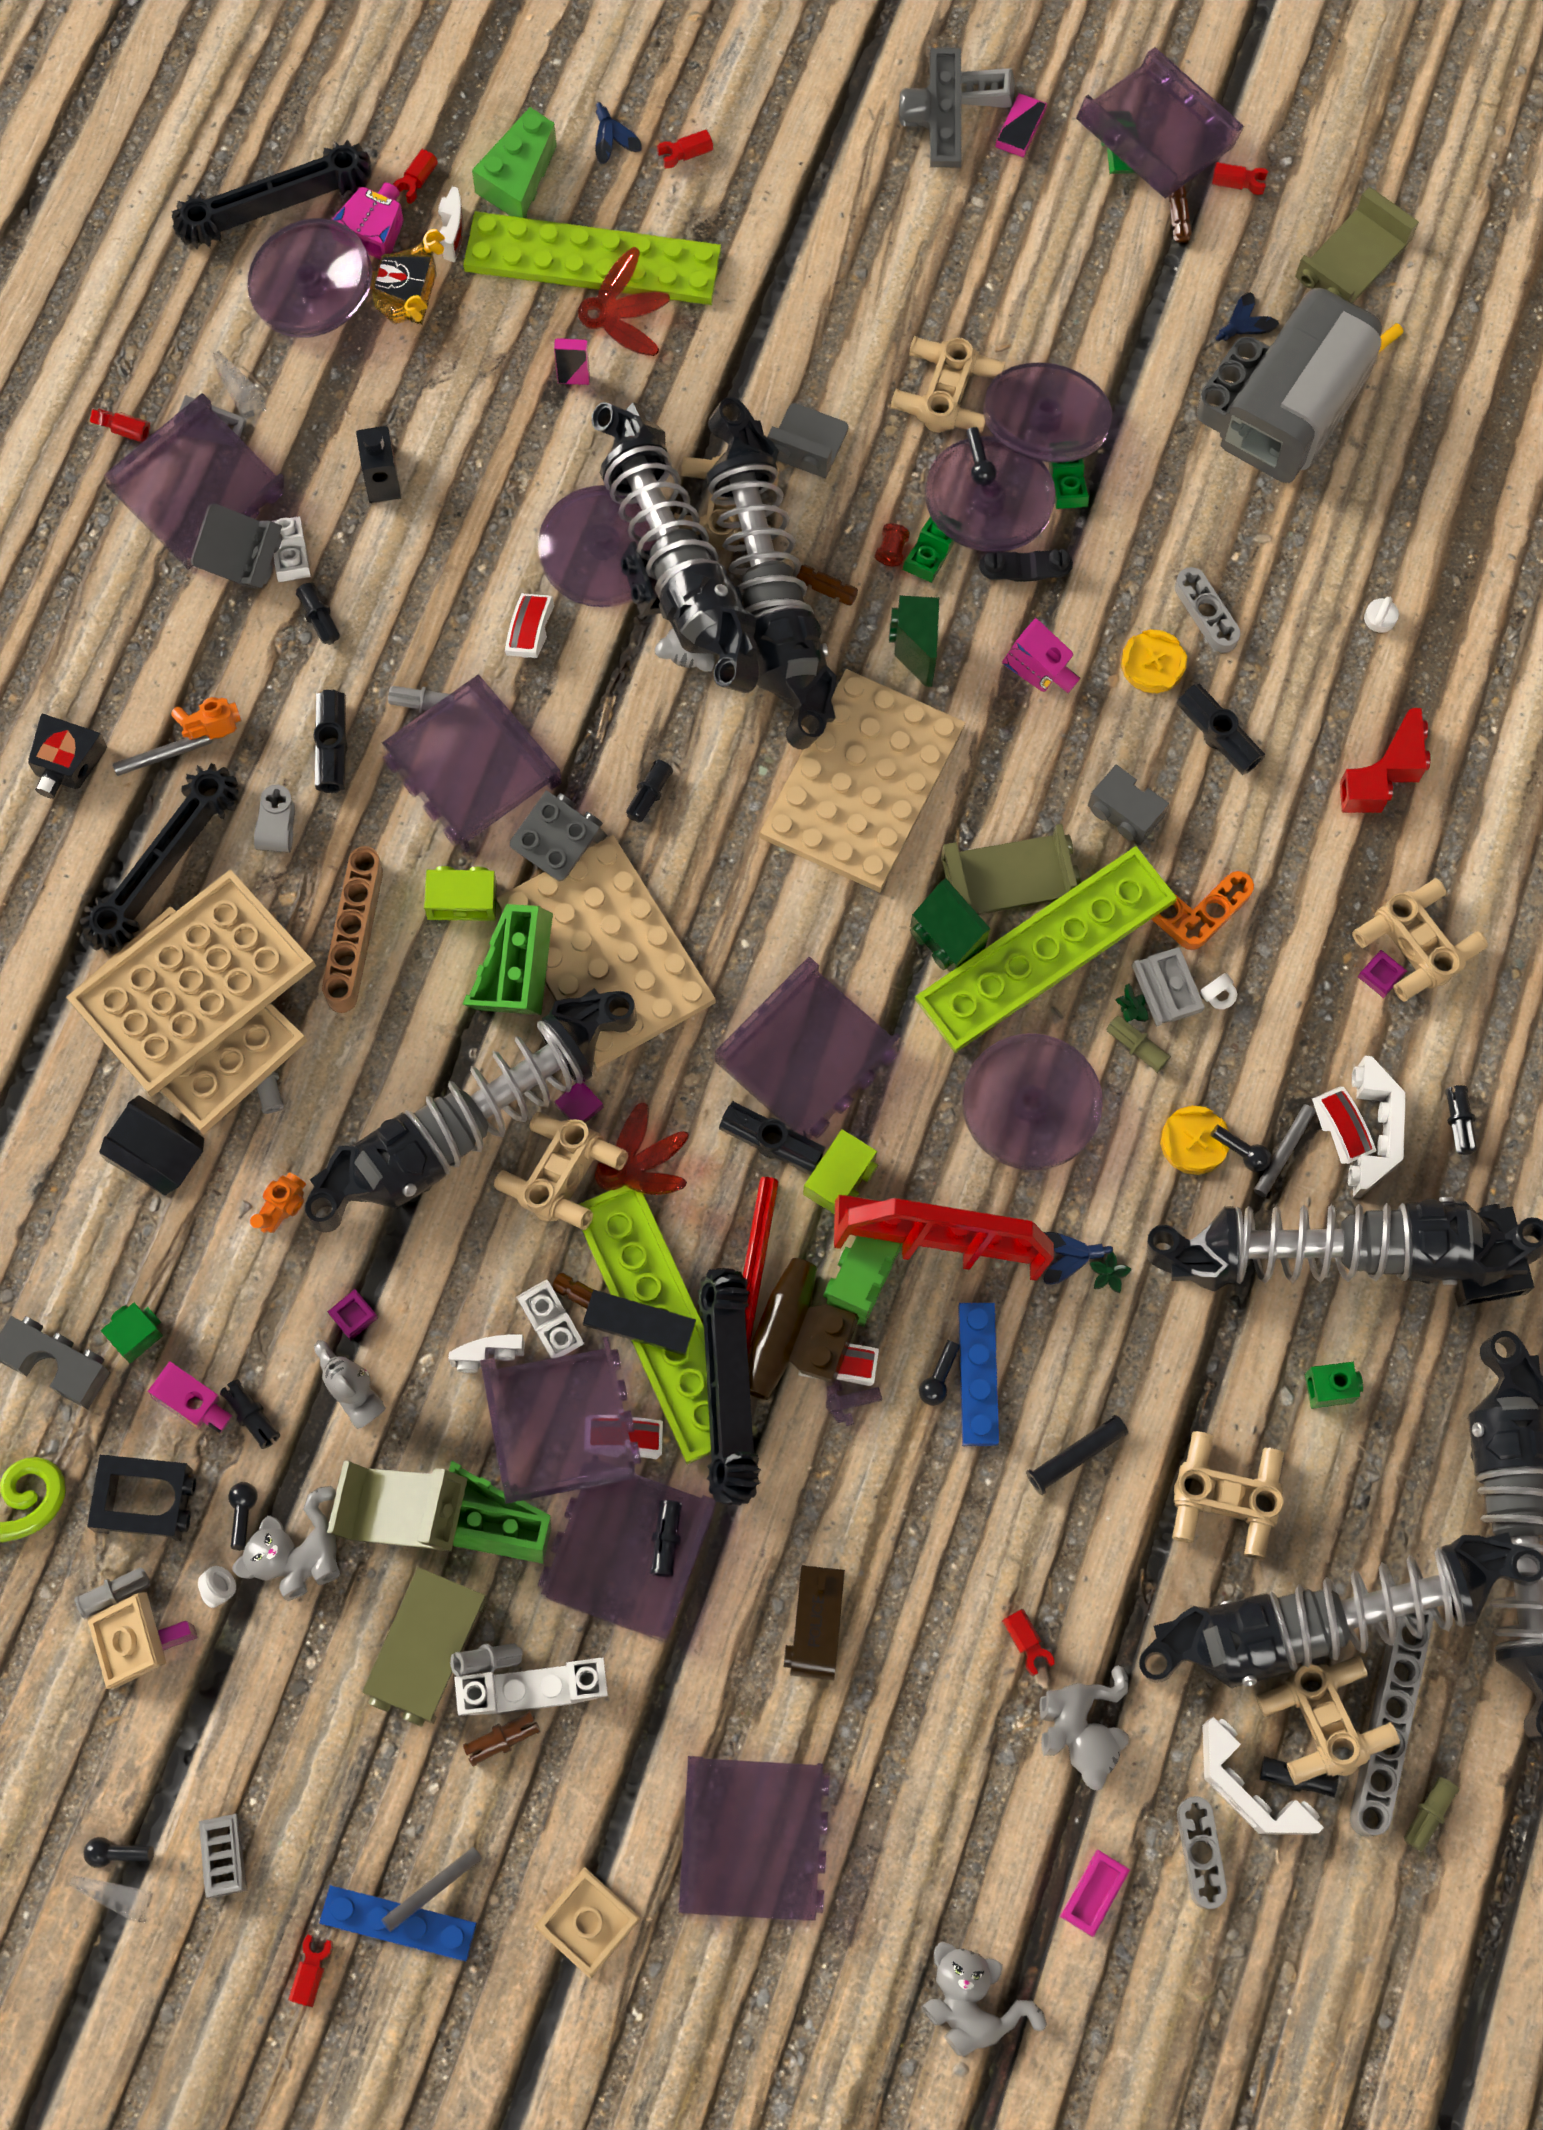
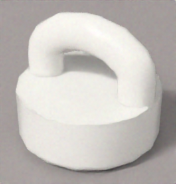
M1391 597L1376 599L1368 605L1364 619L1366 625L1371 630L1384 633L1390 631L1395 626L1399 617V611L1392 602L1393 599Z
M1223 973L1200 990V994L1205 1001H1209L1216 1009L1229 1008L1237 999V990L1228 973ZM1226 989L1229 993L1228 998L1224 1001H1219L1216 996Z
M221 1566L210 1567L199 1577L198 1586L201 1597L210 1608H215L225 1603L235 1594V1580L232 1574Z

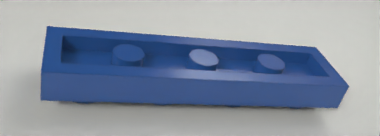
M959 1303L962 1446H998L995 1303Z
M332 1885L329 1886L319 1924L467 1962L477 1923L420 1908L390 1932L383 1924L382 1918L401 1903Z

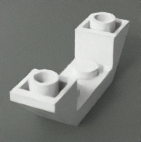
M1364 1056L1358 1067L1354 1066L1352 1087H1357L1356 1099L1384 1101L1380 1102L1378 1109V1122L1383 1123V1135L1378 1137L1377 1155L1382 1157L1361 1155L1354 1166H1350L1348 1185L1353 1187V1198H1361L1395 1170L1404 1158L1405 1091L1372 1056Z
M604 1658L566 1662V1666L494 1675L492 1672L455 1677L459 1716L502 1714L563 1706L608 1696Z
M1212 1717L1203 1724L1204 1779L1258 1834L1313 1835L1319 1833L1324 1828L1317 1821L1320 1818L1319 1814L1305 1801H1302L1301 1804L1297 1800L1288 1802L1272 1818L1269 1815L1272 1810L1268 1804L1257 1795L1252 1798L1242 1788L1245 1783L1234 1770L1229 1767L1224 1770L1221 1767L1227 1758L1241 1745L1235 1739L1238 1735L1237 1732L1224 1719L1217 1721Z

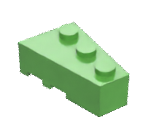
M529 107L472 169L475 193L509 216L527 218V211L531 202L536 197L537 187L541 178L546 173L557 146L555 123Z
M506 904L489 942L491 947L483 965H479L476 975H478L470 995L466 994L462 1005L479 1011L542 1014L553 913L540 906Z
M856 1236L852 1247L846 1246L837 1266L841 1267L836 1279L831 1277L825 1289L823 1297L827 1299L826 1305L856 1313L859 1317L857 1324L865 1327L899 1254L902 1243Z
M451 1460L449 1471L467 1478L453 1546L544 1564L551 1534V1516L515 1495L503 1492L491 1485L490 1481L464 1470L461 1465Z

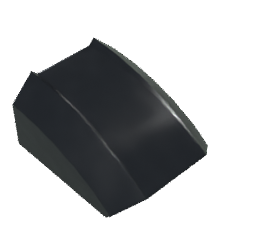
M138 1095L128 1102L123 1113L104 1137L99 1154L108 1163L165 1196L182 1184L203 1153L204 1137L166 1111Z

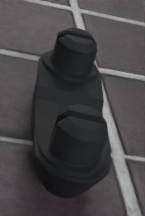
M1058 549L1033 551L1030 553L989 551L982 557L979 564L980 572L988 579H1008L1016 582L1063 577L1069 574L1073 567L1070 553L1065 549L1060 551Z

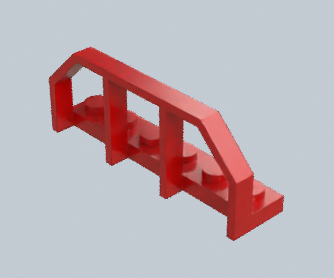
M839 1194L835 1200L834 1248L837 1249L842 1248L849 1235L902 1243V1259L909 1260L918 1246L963 1253V1269L967 1270L972 1268L980 1256L1030 1264V1280L1034 1281L1038 1280L1054 1260V1243L1033 1221L897 1198L876 1201Z

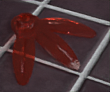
M632 247L611 267L599 289L598 296L589 297L582 301L578 309V317L580 322L589 329L603 327L611 338L626 349L642 355L655 356L659 352L657 345L639 329L620 319L636 318L650 314L666 305L670 301V296L663 292H646L616 300L632 278L639 260V249ZM596 310L599 313V317L592 319L589 317L588 312Z
M646 1103L637 1104L627 1118L616 1144L617 1147L626 1150L628 1153L626 1164L621 1170H617L599 1162L595 1172L596 1183L605 1190H616L625 1185L634 1191L650 1195L669 1194L683 1189L687 1185V1181L682 1177L646 1171L660 1166L673 1157L686 1143L689 1133L680 1131L672 1134L636 1155L644 1140L649 1118L648 1105Z

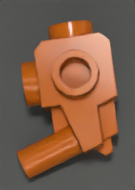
M207 698L199 705L200 710L190 716L181 707L174 708L171 713L172 717L183 727L181 732L183 737H187L189 740L205 735L210 740L222 738L235 732L237 729L235 723L241 722L236 703L229 704L226 698Z
M290 1172L286 1177L282 1175L278 1181L273 1180L263 1193V1198L266 1202L259 1214H254L250 1218L251 1226L261 1228L260 1231L264 1233L267 1231L274 1233L284 1219H287L290 1215L292 1217L295 1216L304 1203V1198H302L304 1195L303 1188L306 1186V1183Z

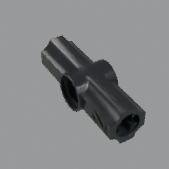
M1200 683L1191 686L1178 699L1177 705L1203 732L1206 744L1211 748L1219 749L1242 775L1248 774L1264 759L1265 753L1240 728L1235 713L1222 708ZM1214 726H1222L1228 732H1219Z
M323 690L321 693L316 694V728L313 733L315 741V789L325 793H338L345 789V755L348 749L346 742V695L336 690ZM329 738L338 739L334 744H323Z
M734 1101L727 1107L719 1125V1130L757 1148L763 1156L777 1158L809 1175L813 1173L821 1161L826 1149L825 1146L788 1129L782 1121L775 1118L768 1119ZM774 1132L780 1135L781 1140L776 1144H768L764 1141L763 1136Z

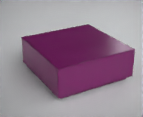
M1380 950L1357 977L1382 998H1385L1393 989V986L1404 977L1407 970L1384 951Z
M583 1082L582 1084L575 1083L571 1087L570 1092H565L554 1101L555 1106L568 1120L577 1119L584 1123L604 1108L603 1103Z
M356 1289L327 1311L350 1341L378 1319V1316Z
M188 1621L158 1630L163 1651L198 1638L194 1625Z

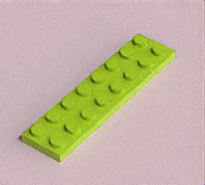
M474 211L463 265L464 272L712 305L721 255V244Z
M1135 846L917 994L915 1001L954 1053H957L1176 902L1177 897L1138 847Z
M636 1179L578 1204L593 1212L590 1225L587 1229H581L611 1295L696 1319L686 1356L631 1340L683 1458L688 1465L711 1454L704 1326Z

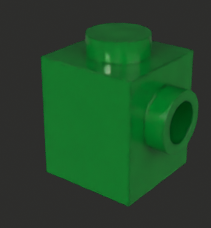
M135 1302L129 1307L125 1305L119 1308L111 1316L112 1321L100 1330L130 1364L163 1337V1334L157 1329L161 1321L148 1306L141 1310Z
M1354 1361L1313 1366L1305 1373L1311 1409L1353 1404L1361 1397L1360 1393L1363 1392L1362 1375L1360 1371H1355Z

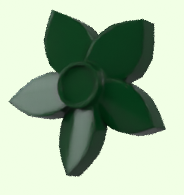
M1130 983L1125 985V996H1120L1115 1001L1122 1006L1121 1011L1126 1022H1130L1133 1019L1142 1022L1149 1020L1148 1012L1143 1006L1146 1003L1144 995L1140 994L1135 997Z
M1113 1251L1106 1257L1105 1264L1098 1261L1089 1263L1092 1270L1099 1274L1095 1280L1094 1289L1103 1288L1108 1284L1113 1291L1120 1293L1122 1286L1120 1278L1126 1277L1132 1271L1126 1265H1117V1258Z

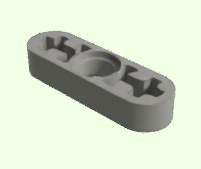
M1193 567L1183 569L1178 574L1175 583L1176 594L1211 648L1220 653L1232 651L1240 637L1238 625L1204 573ZM1188 580L1190 583L1196 582L1195 590L1191 585L1185 587V581ZM1202 604H1210L1216 609V614L1210 617L1204 616L1199 612L1198 607ZM1220 630L1224 635L1228 633L1231 635L1229 641L1224 637L1218 638Z
M1190 1797L1182 1801L1177 1809V1820L1190 1894L1194 1903L1200 1908L1215 1909L1220 1907L1226 1900L1227 1887L1213 1809L1204 1798ZM1191 1803L1195 1804L1198 1810L1204 1811V1817L1199 1819L1200 1831L1208 1828L1209 1836L1198 1835L1189 1839L1188 1831H1196L1193 1819H1187L1185 1816V1812L1191 1810ZM1198 1841L1205 1842L1211 1847L1212 1857L1206 1864H1199L1192 1857V1847ZM1215 1867L1216 1875L1208 1874L1211 1886H1217L1218 1894L1213 1895V1902L1208 1903L1207 1897H1200L1199 1889L1205 1887L1204 1875L1196 1877L1194 1870L1202 1871Z

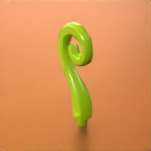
M29 1457L15 1462L5 1471L0 1482V1492L4 1502L9 1507L24 1510L37 1502L38 1494L35 1491L17 1492V1481L27 1474H35L42 1478L46 1484L47 1492L42 1503L29 1515L14 1521L0 1522V1543L21 1539L34 1534L44 1528L56 1516L66 1494L65 1478L61 1469L48 1459Z

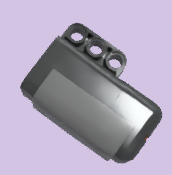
M1311 289L1303 297L1271 346L1252 337H1242L1234 343L1201 393L1197 408L1199 421L1220 433L1219 437L1222 438L1220 445L1226 452L1278 481L1284 483L1293 482L1300 470L1308 469L1370 376L1381 347L1382 325L1380 319L1326 289Z

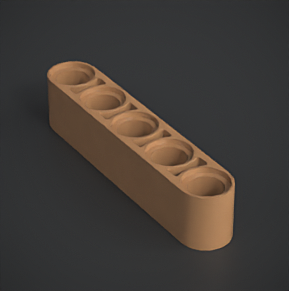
M368 846L356 848L349 857L322 984V991L328 1006L338 1013H346L356 1005L383 878L380 858L377 852ZM370 862L374 864L370 870H359V867L364 863ZM363 893L367 895V898L362 902L352 901L353 897L357 894ZM351 925L361 926L357 933H345L346 929ZM346 956L355 958L350 965L342 966L338 964ZM336 989H348L345 996L341 998L332 997Z

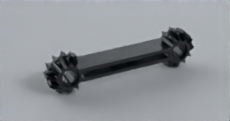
M348 139L344 145H339L334 141L333 149L324 148V157L208 199H205L202 193L194 199L188 194L187 202L177 201V210L172 211L174 232L181 238L185 246L192 243L198 249L201 244L205 243L210 248L211 240L221 241L222 231L339 189L342 196H344L347 190H351L355 194L357 187L366 188L367 179L371 178L370 157L367 152L363 151L359 143L351 146Z
M210 763L208 770L205 771L197 765L196 776L186 774L188 784L181 786V792L183 796H186V799L106 903H103L100 898L96 897L95 903L97 906L95 908L85 906V912L88 916L80 918V924L85 928L82 931V936L85 941H91L90 945L94 950L97 951L103 947L105 953L110 955L115 946L120 951L124 947L123 943L125 941L130 942L134 938L132 933L140 931V925L135 921V918L213 815L218 814L224 820L225 809L235 811L236 806L233 801L240 799L239 790L236 789L238 782L236 777L230 776L227 768L222 767L217 771L215 764ZM209 789H218L212 796H203ZM117 920V924L113 928L103 929L108 921Z
M717 1268L708 1270L706 1276L701 1279V1289L697 1290L699 1293L697 1305H700L699 1316L704 1320L712 1460L711 1464L707 1466L709 1476L706 1479L710 1482L709 1493L713 1494L715 1502L740 1506L748 1504L751 1498L756 1496V1486L760 1484L758 1477L761 1471L758 1468L759 1457L754 1454L745 1320V1309L749 1307L747 1298L750 1292L746 1289L748 1281L746 1278H743L741 1271H735L731 1268Z

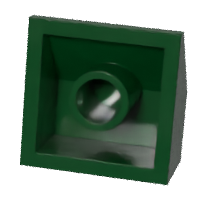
M900 595L898 608L892 607L889 643H895L894 655L925 687H932L937 660L939 598Z
M946 878L938 884L912 914L910 932L914 939L920 945L926 944L933 952L932 957L935 963L942 970L947 969L949 972L984 950L990 932V927Z

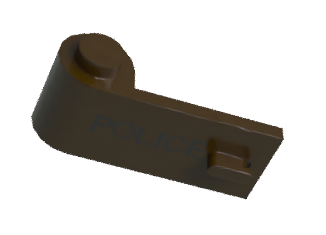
M801 1565L793 1646L786 1645L783 1666L784 1668H791L790 1676L834 1681L845 1570Z

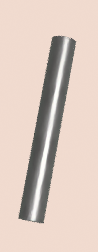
M206 735L192 740L184 738L113 763V768L116 775L119 776L213 742Z
M1304 1104L1271 1159L1269 1167L1264 1171L1254 1188L1256 1194L1262 1197L1267 1196L1314 1116L1316 1110L1313 1107Z
M474 1847L469 1849L382 1918L385 1927L391 1932L479 1862L482 1858Z

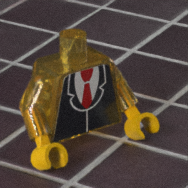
M436 229L429 230L425 234L423 242L410 249L381 256L377 271L360 269L358 287L372 290L375 308L393 324L406 321L420 325L423 324L437 275L434 257L431 255L433 252L441 255L444 251V246L439 242L444 241L445 236Z

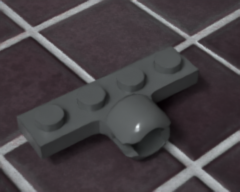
M930 48L929 86L926 88H904L900 92V124L904 127H925L930 132V167L961 168V48Z

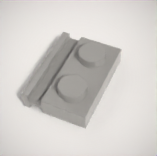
M1180 947L1133 962L1132 968L1156 1027L1165 1022H1173L1203 1012L1204 1004Z

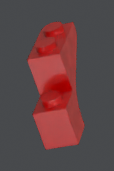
M1412 708L1407 712L1381 760L1368 767L1346 769L1340 780L1342 813H1382L1387 802L1392 800V782H1419L1425 771L1429 770L1431 756L1430 752L1425 750L1424 742L1428 736V722L1423 720L1422 708Z

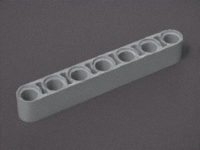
M1429 1609L1423 1610L1425 1630L1421 1639L1416 1637L1414 1646L1405 1643L1402 1638V1629L1407 1627L1402 1616L1395 1618V1643L1393 1646L1386 1644L1368 1731L1392 1722L1399 1736L1400 1744L1393 1746V1751L1390 1755L1380 1751L1370 1755L1368 1763L1360 1766L1350 1812V1824L1353 1830L1361 1836L1371 1837L1383 1834L1389 1829L1392 1821L1434 1620ZM1415 1612L1409 1614V1616L1417 1629V1617ZM1396 1663H1402L1407 1667L1409 1677L1406 1682H1402L1395 1676L1394 1666ZM1388 1699H1394L1400 1704L1401 1714L1398 1718L1390 1716L1387 1712L1386 1703ZM1374 1771L1381 1773L1385 1778L1386 1786L1382 1792L1375 1790L1371 1785V1775ZM1367 1808L1372 1809L1377 1814L1378 1824L1374 1829L1368 1828L1363 1822V1813Z

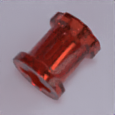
M888 523L883 526L882 543L876 549L874 556L883 565L898 567L903 563L902 551L905 543L909 541L910 531L902 525Z

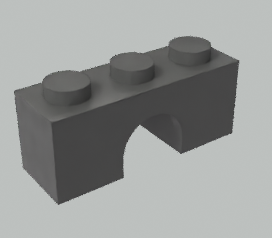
M10 1316L0 1332V1363L27 1377L33 1366L40 1360L46 1358L56 1359L58 1369L49 1387L59 1395L88 1410L111 1373L102 1365L105 1359L88 1349L81 1354L72 1349L74 1342L56 1332L53 1337L41 1332L44 1326L27 1316L22 1321Z

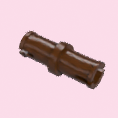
M531 1710L502 1726L499 1723L492 1726L493 1731L468 1744H464L463 1748L466 1755L482 1749L470 1756L469 1761L474 1767L501 1751L506 1754L512 1750L511 1746L536 1733H540L537 1721L522 1728L534 1721L535 1717Z

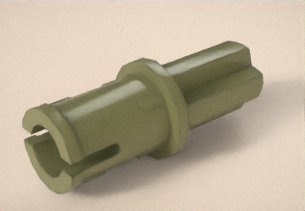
M1121 1016L1115 1017L1106 1029L1109 1034L1130 1050L1129 1054L1131 1056L1133 1054L1137 1055L1157 1073L1171 1058V1055L1165 1053L1147 1038L1149 1034H1142Z
M1443 1777L1436 1779V1783L1425 1802L1418 1804L1419 1812L1404 1836V1840L1409 1846L1419 1851L1424 1850L1438 1824H1444L1445 1818L1443 1816L1456 1794L1460 1791L1455 1784Z

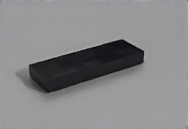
M594 1289L583 1320V1326L686 1356L696 1324V1319Z

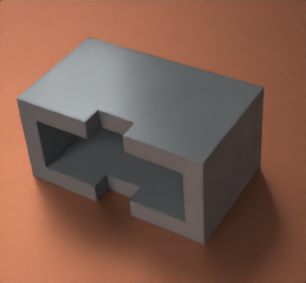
M1115 764L1092 791L1088 807L1091 808L1092 813L1102 821L1107 820L1117 827L1118 832L1124 838L1130 841L1134 840L1141 845L1165 817L1169 803L1149 788L1145 792L1141 791L1135 786L1137 779Z

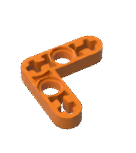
M1235 871L1230 873L1194 909H1191L1175 894L1177 900L1172 905L1176 908L1177 915L1173 918H1165L1159 913L1151 920L1185 949H1199L1249 900L1254 890L1253 879L1245 872ZM1239 883L1243 884L1242 892H1236L1229 901L1226 896L1230 893L1232 886H1236ZM1211 903H1217L1223 907L1224 915L1220 918H1213L1207 913L1206 906ZM1201 920L1204 925L1201 927L1198 937L1188 938L1186 936L1188 929L1193 930Z

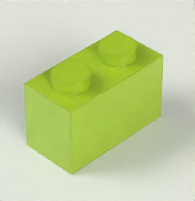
M439 866L435 870H426L424 909L428 920L495 921L497 895L495 871H489L485 867L455 870L449 866Z
M841 1129L805 1183L803 1195L835 1215V1200L838 1195L859 1197L860 1193L856 1189L862 1180L869 1182L878 1168V1164L875 1163L877 1150Z

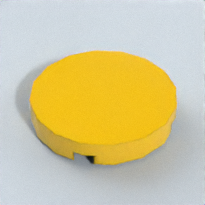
M1149 629L1142 631V634L1134 635L1128 640L1122 652L1121 668L1124 677L1133 687L1143 692L1158 694L1171 690L1181 681L1187 668V654L1185 649L1183 651L1180 641L1175 636L1163 630Z
M1192 1105L1178 1109L1168 1118L1161 1131L1160 1145L1164 1157L1174 1168L1183 1173L1200 1175L1211 1172L1222 1164L1230 1148L1211 1137L1210 1134L1217 1124L1228 1130V1126L1222 1118L1213 1113L1214 1111L1207 1107Z

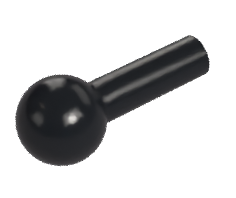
M971 427L966 430L974 460L971 478L979 486H988L996 479L997 470L995 465L986 458L979 428Z
M1218 1124L1212 1130L1210 1136L1242 1156L1244 1164L1249 1170L1262 1172L1269 1167L1271 1154L1265 1146L1259 1144L1250 1146Z
M947 1339L932 1377L925 1379L921 1383L919 1395L921 1400L927 1405L936 1406L946 1399L947 1386L945 1381L960 1348V1344Z
M247 1482L235 1484L230 1489L228 1495L229 1503L234 1508L231 1549L244 1550L246 1546L249 1509L256 1504L258 1498L255 1487Z
M95 1837L85 1845L83 1856L86 1863L91 1867L102 1868L111 1861L151 1862L154 1858V1848L152 1846L112 1845L104 1837Z

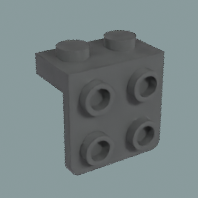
M793 403L788 407L779 428L772 426L767 438L779 449L777 461L826 479L846 437L848 424L843 420Z
M211 504L207 508L191 557V563L194 567L246 587L262 588L263 584L268 582L272 573L270 562L273 553L278 551L282 542V535L280 534L282 525L272 521H258L221 505Z
M546 790L510 840V847L557 881H563L592 841L597 844L604 840L607 834L600 828L603 822L589 812H586L583 816L574 810L576 804L561 793L556 797Z

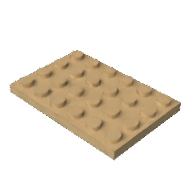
M846 669L831 700L836 719L833 722H827L824 733L811 746L803 749L759 833V838L881 893L965 728L966 722Z
M614 835L587 848L565 880L557 881L546 872H543L496 898V903L502 913L506 904L540 906L553 913L545 984L555 1001L567 998H580L594 988L599 994L624 991L632 996L637 1014L636 1024L627 1032L601 1031L599 1033L594 1055V1065L597 1069L716 1003L712 992ZM617 1008L612 1012V1014L616 1016H623L629 1010L626 1008Z
M230 869L66 998L152 1097L314 969L316 965L311 957Z
M171 906L168 909H166L160 916H158L152 923H150L144 930H142L136 937H134L128 944H126L120 951H118L112 958H110L104 965H102L83 983L89 980L92 976L98 973L101 969L107 966L110 962L116 959L119 955L125 952L128 948L134 945L137 941L143 938L146 934L152 931L155 927L161 924L164 920H166L176 911ZM270 1003L162 1088L160 1092L204 1135L303 1046L307 1039Z

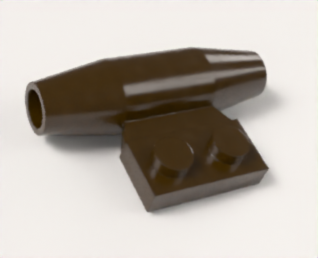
M799 1258L791 1259L769 1296L748 1354L750 1395L753 1397L768 1400L790 1362L802 1374L835 1384L859 1317L856 1313L826 1304L811 1307L818 1267L806 1260Z

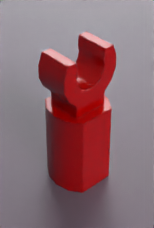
M707 129L677 139L675 143L662 142L657 145L658 156L670 154V156L663 158L665 169L675 167L678 161L682 159L686 161L713 151L712 138Z
M421 149L405 170L404 177L397 179L393 183L399 192L408 190L406 199L409 204L415 201L417 198V188L420 189L438 164L435 155L424 149Z
M1216 162L1211 185L1239 190L1246 188L1253 194L1262 195L1264 194L1266 184L1259 183L1256 180L1266 181L1268 170L1260 167L1247 170V167Z
M98 408V410L92 409L89 422L111 428L112 433L138 442H146L150 431V422L122 412L114 414Z
M1020 1609L1002 1620L1019 1652L1025 1653L1027 1657L1025 1664L1029 1674L1033 1677L1038 1674L1034 1666V1660L1037 1657L1044 1658L1049 1667L1055 1664L1052 1654L1048 1650L1042 1649L1039 1645L1042 1640L1024 1609Z
M308 1934L302 1944L305 1959L304 1962H299L288 2001L313 2007L325 1969L321 1965L323 1960L332 1953L333 1941L326 1940L324 1949L320 1953H315L311 1947L314 1936Z

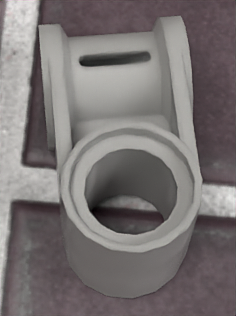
M271 785L262 792L259 816L254 834L256 850L291 852L295 805L289 790L282 785ZM278 801H283L282 803H279L278 808H273L277 806Z

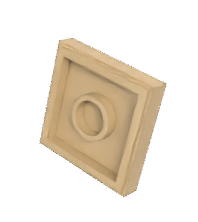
M147 1592L137 1593L88 1618L106 1689L117 1688L166 1664Z
M584 1867L534 1927L591 1979L641 1918Z

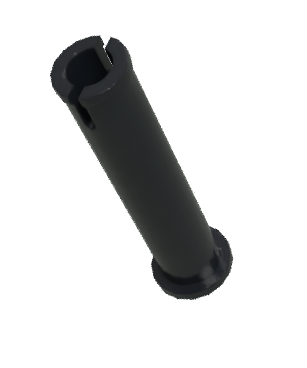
M1114 1415L1111 1419L1034 1471L1027 1470L1026 1475L1034 1489L1040 1495H1044L1046 1488L1121 1437L1128 1435V1429L1120 1417Z

